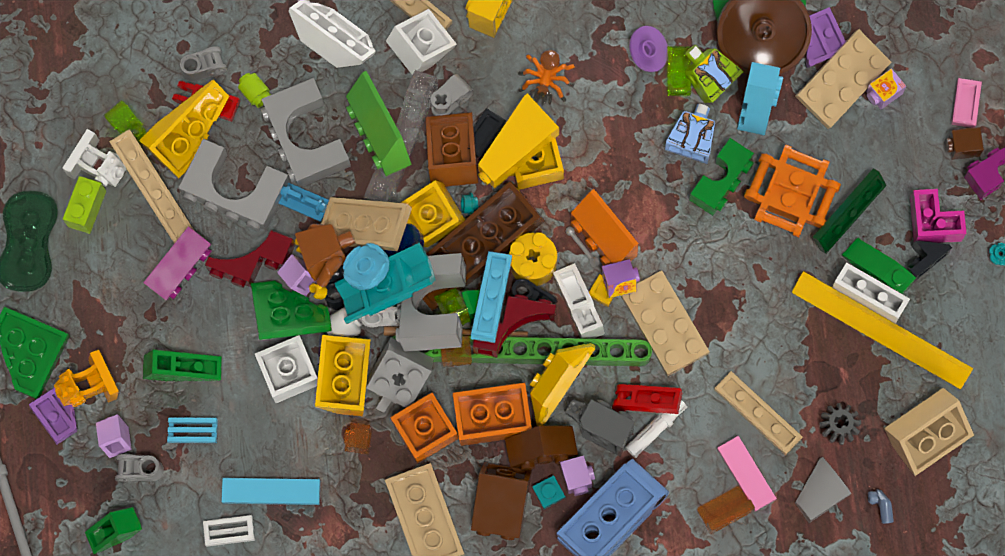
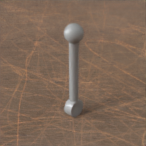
M567 227L566 234L571 236L586 254L592 267L598 266L600 264L598 258L592 256L574 233V228Z

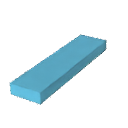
M488 252L471 339L494 343L496 341L512 255Z
M223 478L221 502L223 504L320 505L321 481L320 479Z

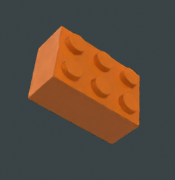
M525 383L453 393L460 446L505 440L532 429Z

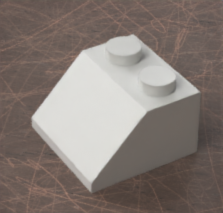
M429 9L396 25L386 40L413 77L431 68L457 45Z

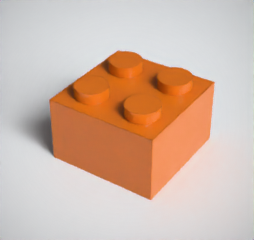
M433 393L390 417L394 427L417 464L459 439L455 428Z

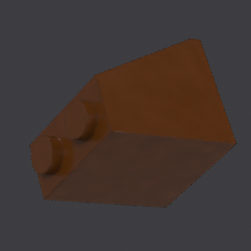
M484 462L478 478L471 530L476 531V534L481 536L500 535L505 540L520 538L532 470L521 471L519 467L510 468L507 465Z

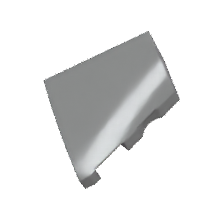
M822 457L817 462L795 504L808 523H810L851 495V492Z

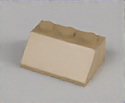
M944 388L884 428L893 448L915 476L974 436L960 401Z

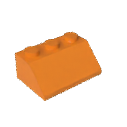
M594 189L591 190L571 212V226L578 234L582 232L586 237L585 243L593 252L596 250L601 256L599 259L603 266L629 259L632 261L637 257L639 243Z

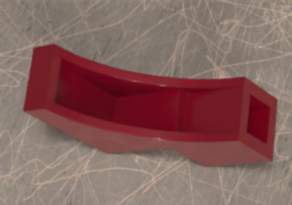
M271 230L266 240L253 252L240 258L227 260L208 256L205 266L209 271V275L220 280L223 277L230 279L233 285L244 288V286L251 287V283H254L262 263H264L265 267L277 271L292 255L295 242L293 238Z
M523 295L508 296L503 323H499L495 343L474 339V354L498 358L504 341L519 327L535 321H555L556 305L544 299H539L538 302L528 300L529 298Z

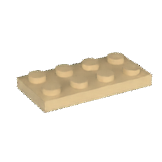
M858 29L795 97L829 129L864 93L869 84L876 80L890 65L891 61Z
M330 197L321 224L333 225L338 235L351 230L356 244L349 247H363L368 243L378 245L382 250L398 251L412 207L406 203Z
M662 270L637 283V292L621 295L643 336L651 345L652 351L667 377L710 353Z
M431 463L385 480L412 556H464Z

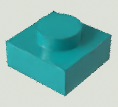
M554 476L532 487L543 509L565 499V495Z

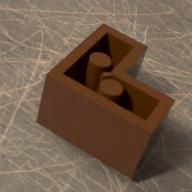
M537 426L505 439L510 468L521 467V471L535 469V464H547L555 461V464H560V462L578 455L573 426Z

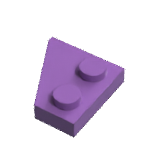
M830 7L810 15L812 36L806 51L807 68L830 59L846 42Z
M55 388L29 404L30 409L56 445L77 432L74 407L72 405L63 406L55 393Z

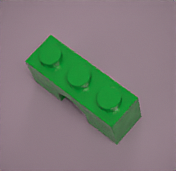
M730 138L718 154L715 163L725 170L726 177L722 180L714 181L703 175L691 192L689 201L712 216L717 210L721 212L728 202L726 197L729 192L734 193L739 187L741 175L743 173L748 174L753 167L754 162L752 159L754 153Z

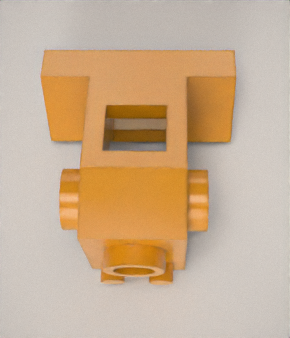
M99 350L90 353L89 363L91 367L87 370L73 374L68 369L59 375V380L54 384L55 393L63 406H80L86 402V399L104 393L108 403L118 398L119 391ZM87 379L90 389L79 391L76 383Z

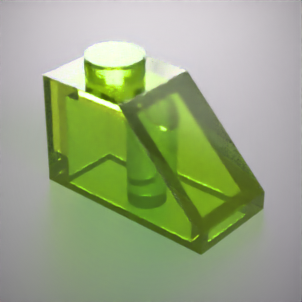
M456 288L434 297L440 315L458 313L462 326L470 322L467 307Z

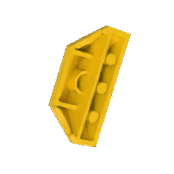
M588 343L558 349L555 354L550 353L543 363L546 368L541 375L536 373L529 384L532 386L530 395L537 426L545 425L594 352V344Z

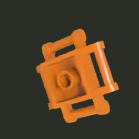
M787 144L779 160L774 159L768 154H761L758 160L760 164L750 188L744 194V198L760 205L755 221L760 223L762 221L792 232L793 236L798 238L805 223L821 228L826 222L825 217L834 195L839 192L841 184L837 181L824 178L830 161L825 159L821 161L793 150L792 146ZM790 158L819 171L815 175L789 165L786 162ZM768 167L775 169L763 196L758 191ZM819 188L826 189L817 214H809ZM766 210L769 211V212H772V213H774V214H777V215H779V216H782V217H784V218H787V219H790V220H792V221H795V222H797V224H795V223H793V222H790V221H787V220H785V219H782V218H780V217H777V216H775V215H772V214H770V213H767Z

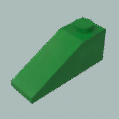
M859 238L842 254V257L855 268L902 295L912 286L916 279L914 275L897 261Z
M152 350L145 354L143 358V379L158 381H220L222 357Z

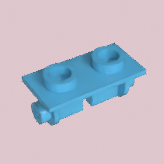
M288 183L287 187H282L280 192L282 197L278 204L317 221H322L329 202L328 199L291 183Z

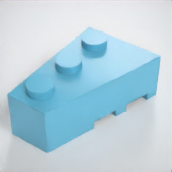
M752 62L737 130L765 135L771 107H776L783 81V77L779 76V67Z

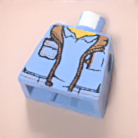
M697 104L694 114L684 111L666 141L665 150L708 164L715 121L707 118L710 108L703 104Z

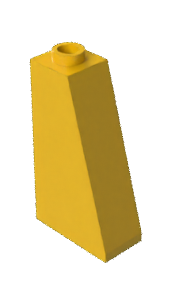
M528 93L522 98L478 164L479 178L486 185L490 183L494 189L559 135V127Z

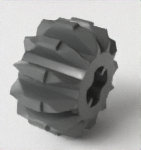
M837 403L836 410L832 406H828V413L821 414V418L824 421L820 422L819 427L827 428L822 433V436L826 437L830 434V443H833L838 438L839 445H843L845 439L848 442H852L854 440L853 435L860 433V430L856 427L861 425V420L854 419L858 415L857 411L849 413L850 405H847L845 410H842L841 403ZM839 420L844 421L841 429L836 427Z

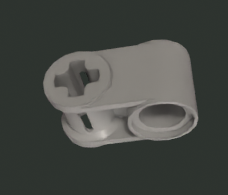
M213 46L184 56L180 62L183 77L189 82H196L225 73L227 66L223 64L220 55L222 52L221 48ZM191 65L197 66L194 71L186 70Z
M458 74L451 76L443 86L431 95V111L433 115H450L473 95L474 90Z
M120 454L116 457V460L119 461L118 475L115 476L116 481H157L164 473L162 463L153 456ZM151 463H155L156 468L154 472L146 474V467Z

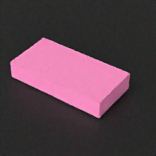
M958 78L951 125L969 128L976 127L982 82Z

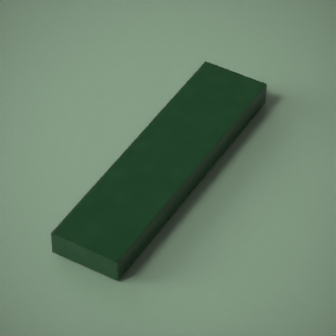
M873 168L813 236L820 251L825 254L828 253L887 186L878 170Z

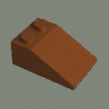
M472 112L426 117L430 182L440 181L444 183L445 187L478 184Z

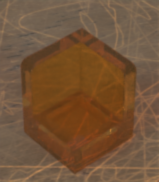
M469 336L462 337V347L441 349L443 367L472 364Z

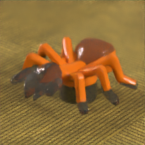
M553 50L543 52L540 58L541 65L535 57L532 58L530 55H526V58L538 68V72L526 69L525 71H519L518 75L526 76L531 74L538 77V79L527 80L518 91L526 90L531 84H539L536 89L530 91L529 95L532 98L533 93H535L534 101L538 104L541 99V106L546 103L547 96H549L548 104L551 105L552 94L548 89L550 86L556 90L559 98L565 102L566 98L560 87L554 83L556 81H563L570 87H574V83L568 81L565 76H556V74L563 69H574L575 65L567 66L562 64L559 66V54Z

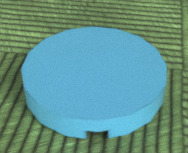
M372 243L354 248L347 255L343 263L344 279L353 288L358 290H368L377 286L385 278L389 270L388 255L378 245Z

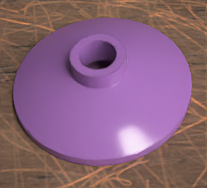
M643 26L633 32L629 47L635 64L646 72H655L662 69L668 59V45L662 33L651 26Z

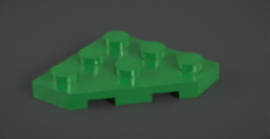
M276 281L251 283L259 340L332 331L328 307L322 304L317 306L309 302L308 297L294 290L289 292L282 288V284Z
M4 307L0 314V346L12 378L14 389L31 398L38 399L70 335Z

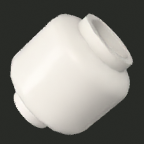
M342 308L330 315L332 331L327 333L329 336L354 338L361 333V326L363 325L361 318L346 324L344 318L347 316L346 309Z

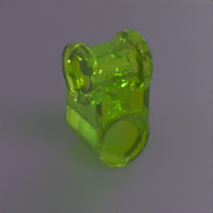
M122 100L104 114V117L121 134L129 129L130 131H138L136 134L133 132L132 134L139 145L142 144L139 140L147 133L132 110Z

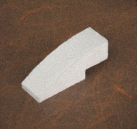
M575 263L553 272L580 338L594 339L604 335L603 324Z

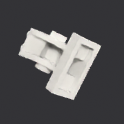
M87 129L62 169L67 176L76 179L82 170L95 177L94 180L102 183L104 187H107L108 184L116 187L127 169L116 153L109 151L105 154L96 149L95 147L100 140L94 132ZM98 159L104 161L97 170L93 168Z

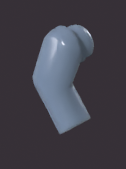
M876 489L875 491L868 492V502L870 504L877 503L880 507L881 523L894 522L892 503L882 490Z

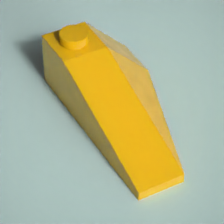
M211 80L157 122L139 141L176 177L180 178L188 170L202 140H207L208 132L213 122L217 121L229 95L215 80Z

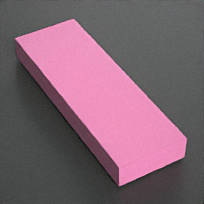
M739 436L717 448L754 512L777 499Z

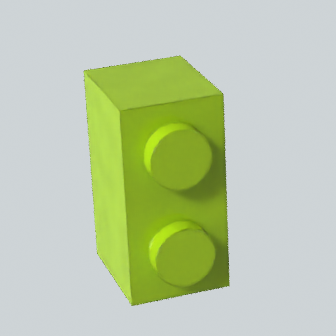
M81 176L78 177L62 219L69 228L88 234L91 233L106 194L102 183Z

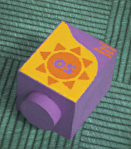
M630 259L602 266L603 281L609 298L637 292V282L640 281L637 267H632Z

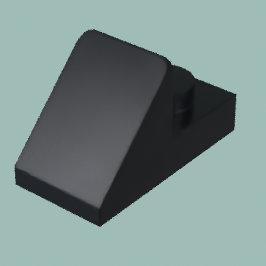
M925 241L914 242L912 248L920 257L908 267L910 268L909 272L916 277L915 281L950 253L952 249L950 244Z

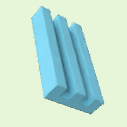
M168 418V443H217V418ZM212 424V427H174V425ZM174 433H212V437H174Z

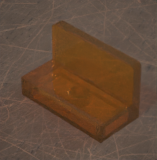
M737 486L698 507L697 512L710 535L754 512L755 506L751 499L747 500L742 489Z

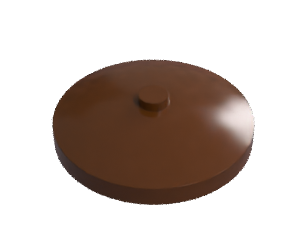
M729 0L722 9L717 24V38L722 54L747 75L750 73L752 62L779 67V74L790 70L805 55L812 36L811 19L801 0Z

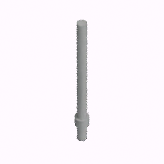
M0 458V491L21 556H32L6 477L8 472Z

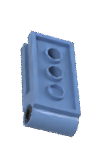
M631 459L557 532V539L574 556H611L652 514V510L656 509L666 499L669 491L634 459ZM607 515L615 517L611 522H607L603 518ZM594 532L598 534V537L595 539H588L586 535L588 533Z

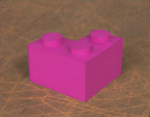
M938 189L913 191L910 197L914 242H962L967 234L964 211L940 212Z

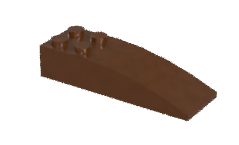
M510 181L427 253V256L461 253L466 264V287L484 273L488 252L508 254L512 243L524 234L532 233L545 222V219L517 186ZM465 287L437 289L429 292L422 299L434 311Z

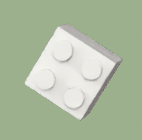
M300 335L255 353L275 403L317 386L318 377Z

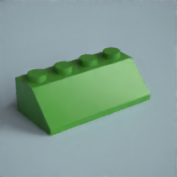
M367 71L362 72L346 96L349 103L346 110L351 120L356 119L357 122L354 125L358 134L365 136L366 139L363 142L368 153L373 151L374 156H372V160L377 170L382 168L385 176H388L412 164L403 138Z

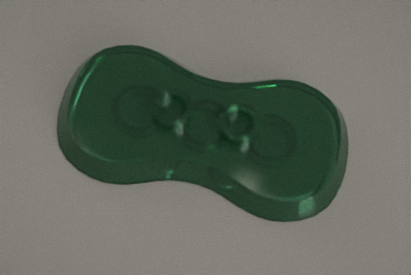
M38 191L19 192L11 196L4 206L3 221L7 240L4 251L0 256V283L7 289L18 292L35 291L42 288L51 276L52 262L48 251V239L56 223L58 209L54 199L46 193Z

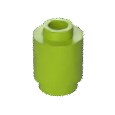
M246 73L239 79L238 89L252 105H255L257 108L262 107V99L271 95L269 88L256 73Z

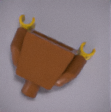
M311 224L307 230L295 233V244L299 245L296 251L302 254L309 274L317 283L309 286L310 292L315 293L314 298L322 300L327 295L326 286L346 259L344 248L354 245L356 242L351 230L338 235L331 224Z

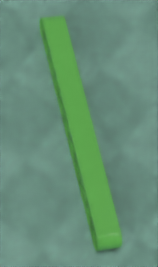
M462 336V347L454 348V351L450 354L443 353L442 349H432L424 353L434 358L433 362L543 364L548 355L541 356L538 353L541 347H548L551 350L550 353L555 354L558 349L592 343L598 349L599 354L596 357H590L585 365L640 367L650 362L652 347L644 340L508 337L501 346L503 351L498 355V358L480 354H468L466 348L473 345L474 339H471V336ZM518 346H523L527 349V352L519 356L514 353V349ZM614 348H619L623 351V355L616 358L610 354V351ZM644 349L647 352V356L638 358L634 354L635 350Z

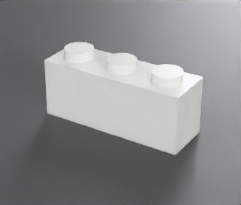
M848 263L845 264L832 287L895 324L910 300L908 297Z

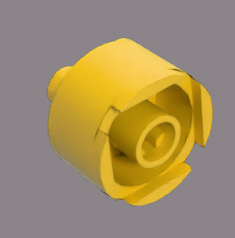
M527 233L512 243L509 255H512L510 269L517 280L527 279L536 286L547 283L553 277V272L557 268V250L554 243L545 234ZM530 257L537 258V262L533 263Z

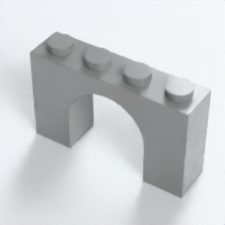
M314 78L262 99L264 107L260 108L265 121H271L273 127L269 128L274 142L277 140L280 142L282 148H279L278 152L282 161H288L290 168L287 169V173L291 182L296 181L298 187L301 188L351 167L340 139L312 150L301 149L289 140V129L299 116L325 106Z
M203 139L178 188L183 195L182 198L193 204L196 201L204 204L203 207L211 212L216 213L217 210L223 212L225 217L237 222L238 219L244 221L246 226L253 230L259 231V229L267 231L280 205L278 203L282 197L280 194L283 186L287 187L288 183L291 182L289 176L266 166L255 190L249 196L239 200L226 199L215 190L217 175L227 157L226 150L222 146Z
M461 253L428 256L436 281L412 293V297L401 302V307L397 310L400 326L396 328V340L401 343L404 352L462 347L463 326L458 313L425 315L417 311L419 302L429 292L443 288L465 287L466 264Z

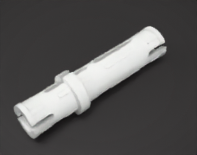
M681 400L679 414L656 413L657 416L625 446L626 450L634 458H637L663 430L673 425V421L688 408L686 404Z

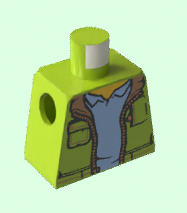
M694 45L685 53L693 63L686 69L685 74L704 103L714 102L743 73L738 66L715 48L707 49L703 53Z

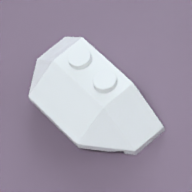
M300 0L289 8V13L300 41L336 68L361 65L375 54L376 51L372 46L369 35L334 9L318 3H311L309 0Z

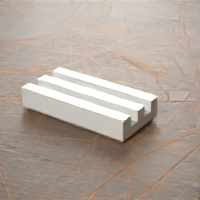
M252 515L203 521L206 547L255 541ZM243 522H247L248 525L209 531V527ZM248 532V535L210 540V536Z

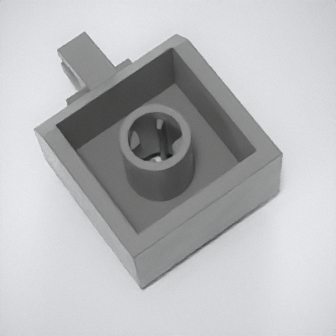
M390 337L368 377L366 386L367 389L380 396L376 409L385 413L391 402L406 408L412 405L432 371L434 358L420 351L404 352L401 343Z

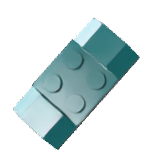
M420 243L388 257L389 270L385 278L371 289H355L345 279L335 283L344 301L347 316L344 318L346 324L366 315L372 316L412 297V293L436 281L431 262Z

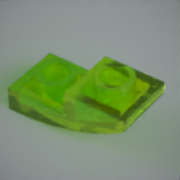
M667 46V96H691V82L685 74L686 69L691 66V60L685 53L691 46Z

